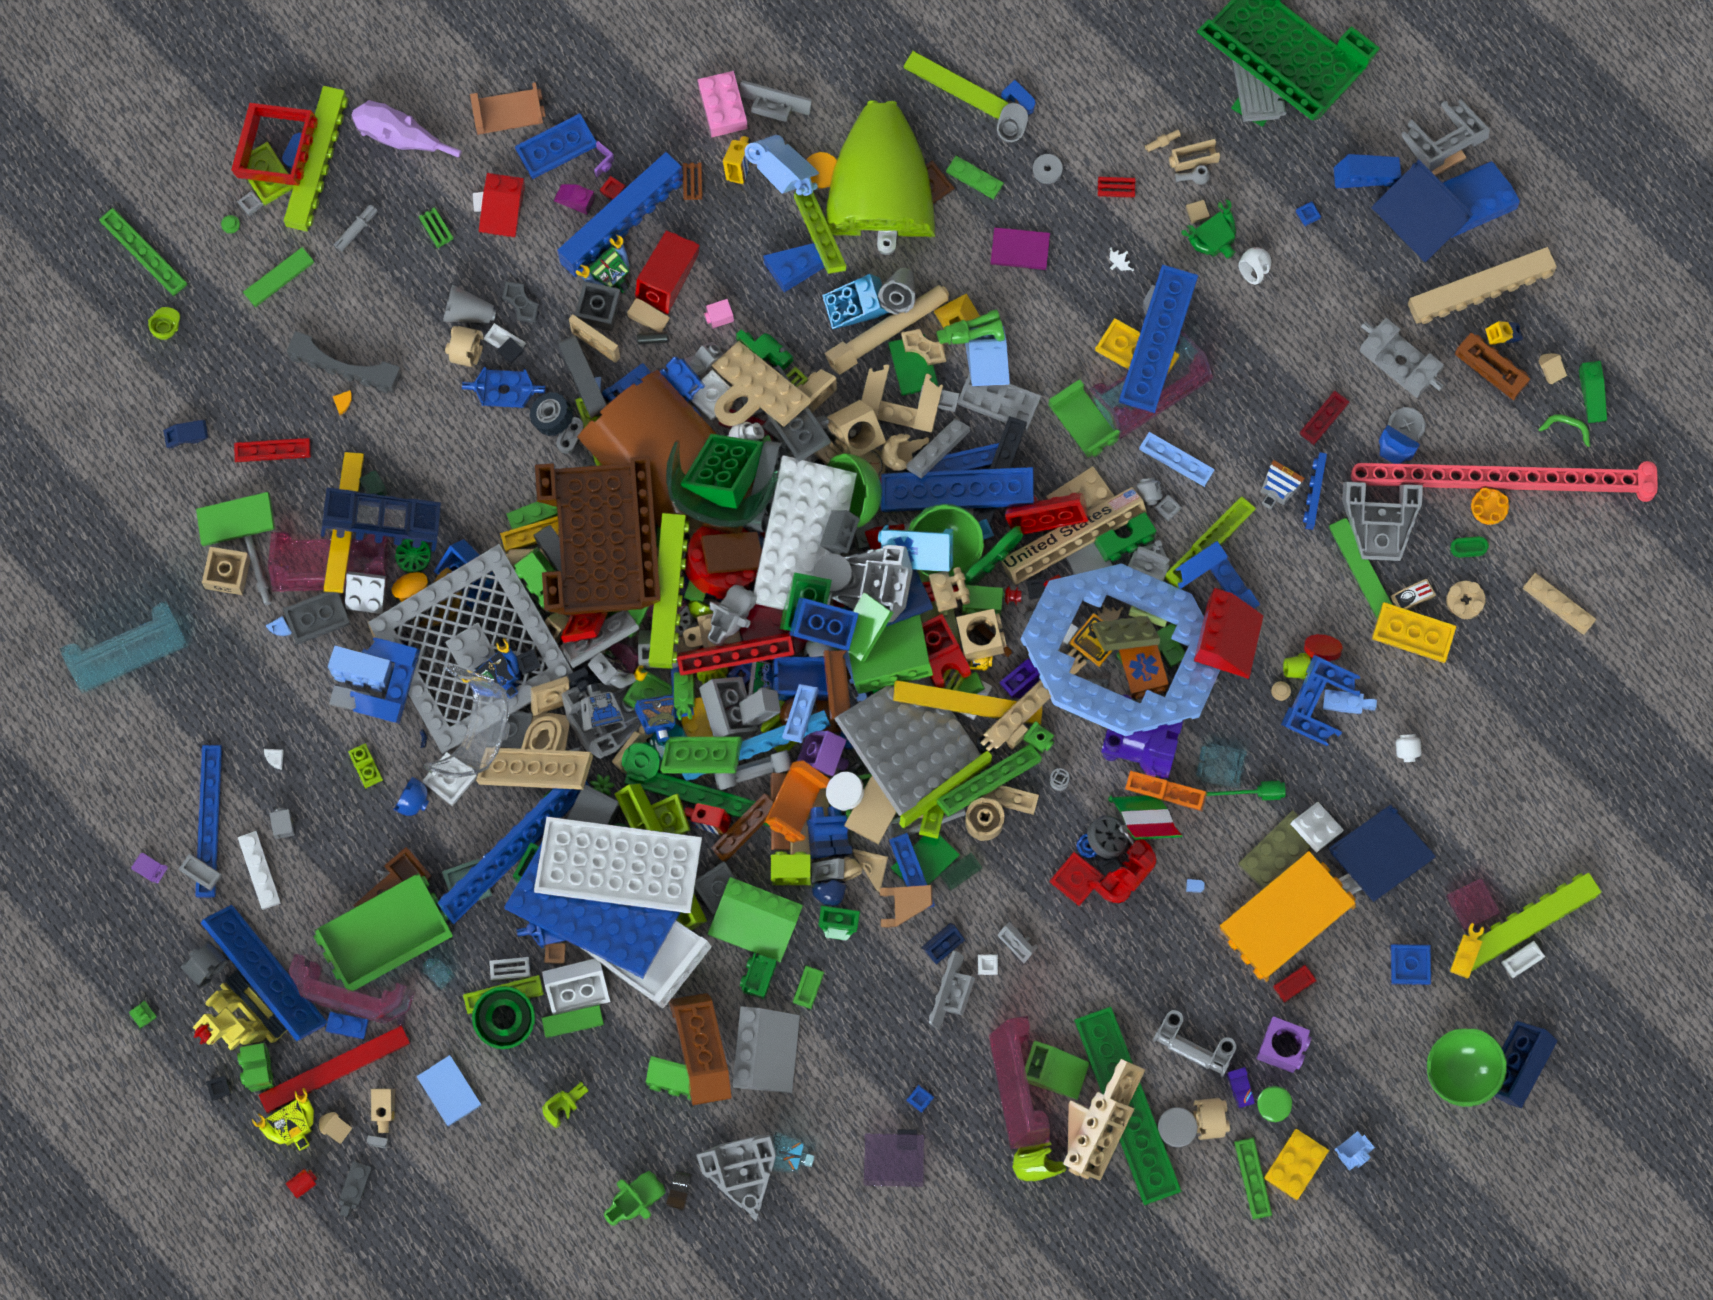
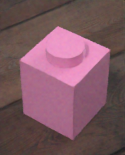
M728 299L706 306L707 312L704 313L707 324L711 323L712 328L734 322Z

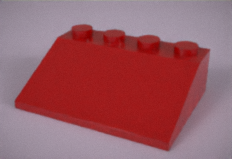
M1214 588L1208 599L1194 661L1249 679L1264 615L1233 593Z

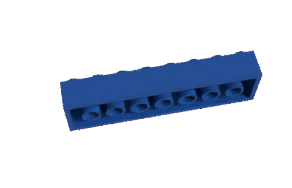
M665 152L557 250L560 263L576 278L578 276L576 270L581 273L583 272V268L580 265L588 267L592 262L594 263L601 257L605 250L612 246L614 247L609 241L610 238L614 242L618 240L616 234L624 238L633 225L637 226L642 221V217L646 213H652L657 203L665 201L673 189L676 190L682 185V166Z

